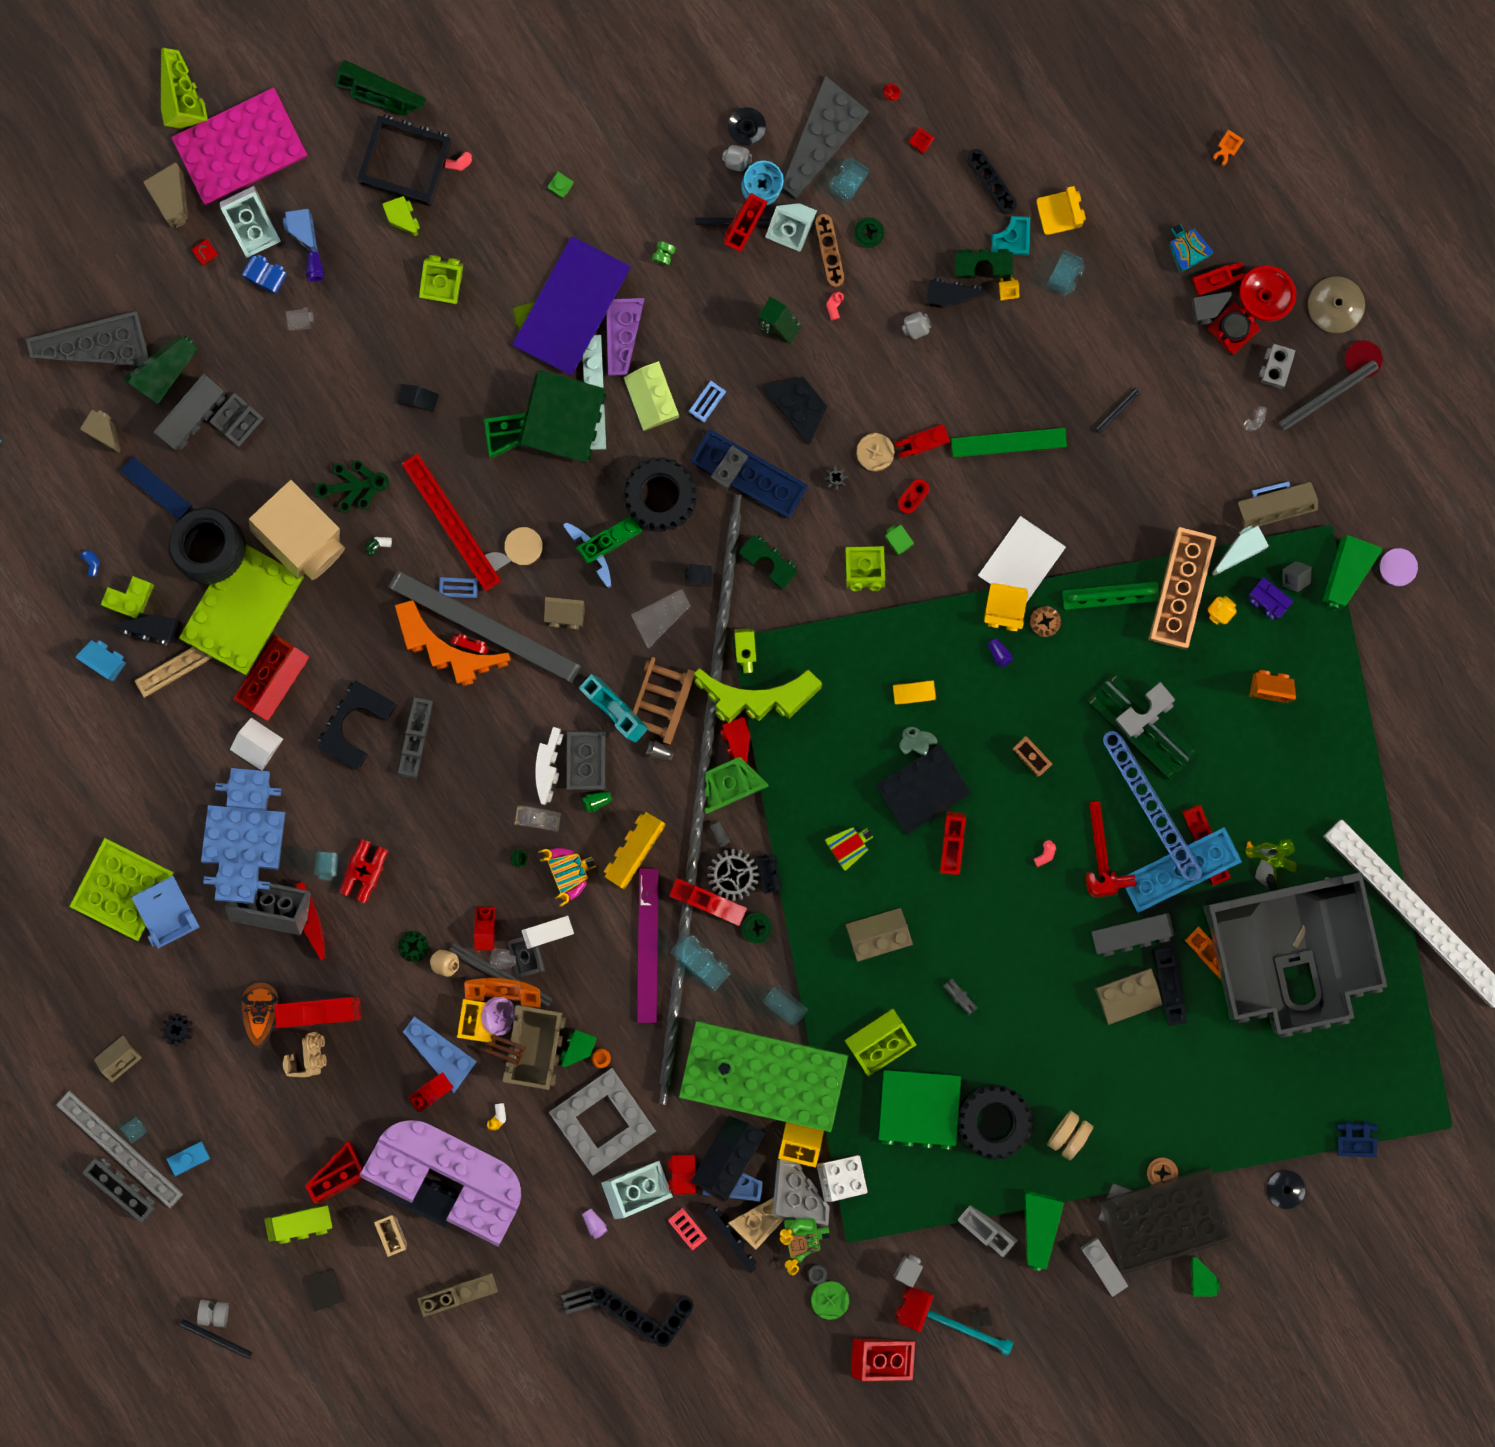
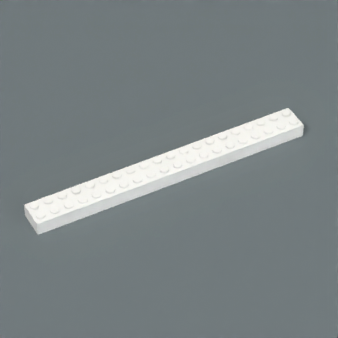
M1339 820L1323 838L1358 873L1362 872V877L1491 1008H1495V974L1343 820Z

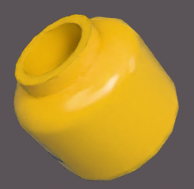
M1227 596L1217 597L1208 607L1209 618L1217 625L1219 622L1227 624L1237 612L1236 604Z

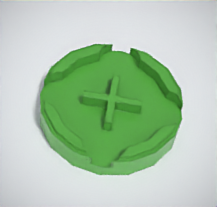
M832 1280L824 1281L817 1285L812 1292V1308L821 1318L828 1320L837 1319L848 1309L849 1294L839 1282Z

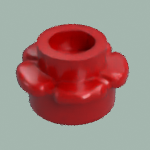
M889 83L888 86L883 88L884 97L887 100L896 101L900 98L901 90L895 84Z

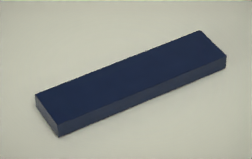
M134 456L121 470L178 520H181L192 507Z

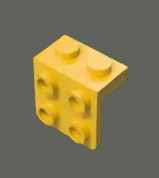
M1075 186L1068 187L1065 192L1037 199L1036 203L1045 235L1082 227L1086 217L1084 210H1080L1079 202H1081L1079 191L1075 190Z
M992 583L984 616V622L988 623L987 626L999 628V625L1007 626L1006 629L1011 631L1022 629L1028 590L1022 587Z

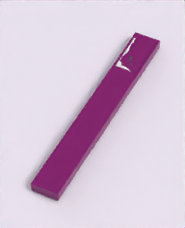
M639 868L637 1023H657L659 869Z

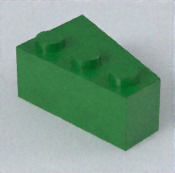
M525 413L484 419L490 459L517 447Z

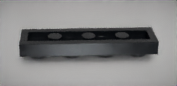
M712 1205L708 1206L705 1209L706 1213L748 1272L752 1273L756 1270V1260L751 1254L747 1255L743 1250L745 1245L741 1239H735L732 1234L734 1232L733 1228L728 1223H724L720 1218L723 1214L717 1206L713 1208Z

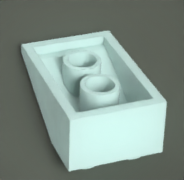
M254 186L220 202V208L246 258L281 242Z
M1251 525L1239 532L1240 536L1236 538L1212 571V576L1269 547L1259 526L1253 528Z
M660 1161L601 1183L614 1219L625 1218L673 1197L671 1191H669V1185Z

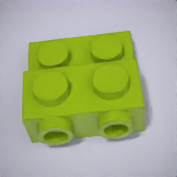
M430 255L429 258H425L419 298L457 304L464 264L459 263L460 260L454 258L443 261L440 256Z
M884 546L846 547V588H851L852 591H860L862 588L879 591L885 587Z

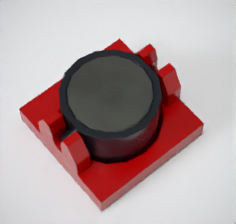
M1235 301L1207 327L1208 331L1232 355L1238 352L1261 328L1254 322V317L1249 315L1245 308H1241Z

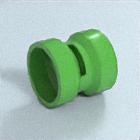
M658 241L657 251L653 254L652 260L669 266L671 263L670 257L674 254L676 247Z

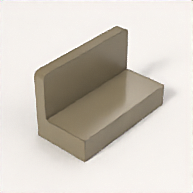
M123 1035L99 1054L94 1061L101 1073L113 1082L142 1057Z

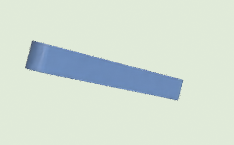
M1114 731L1107 732L1103 738L1104 745L1181 874L1189 881L1199 880L1202 876L1199 864L1123 737ZM1117 736V744L1111 746L1109 743L1110 738ZM1126 752L1128 755L1127 760L1120 762V754ZM1133 768L1136 769L1137 776L1130 778L1129 771ZM1146 785L1147 792L1140 795L1138 792L1139 787ZM1155 801L1157 808L1154 811H1149V803ZM1166 818V826L1160 828L1158 826L1159 819ZM1171 834H1175L1177 837L1174 844L1168 843V837ZM1183 850L1187 855L1183 861H1180L1178 853ZM1191 867L1196 868V875L1194 877H1189L1187 874L1188 869Z

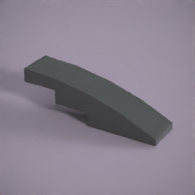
M414 697L398 776L417 779L433 701Z

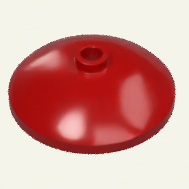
M1265 265L1256 267L1245 275L1240 285L1239 295L1243 307L1250 315L1262 321H1276L1285 317L1292 310L1296 301V288L1286 272L1277 267ZM1262 295H1265L1267 297V300H1264L1262 298Z

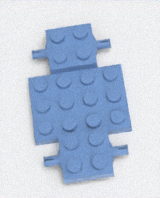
M231 768L230 779L227 784L216 782L215 791L227 792V807L208 805L201 858L202 863L219 865L216 877L204 876L203 884L215 885V901L254 904L255 894L258 889H270V882L259 881V868L279 870L285 812L267 811L269 795L281 796L282 792L281 788H270L269 771Z

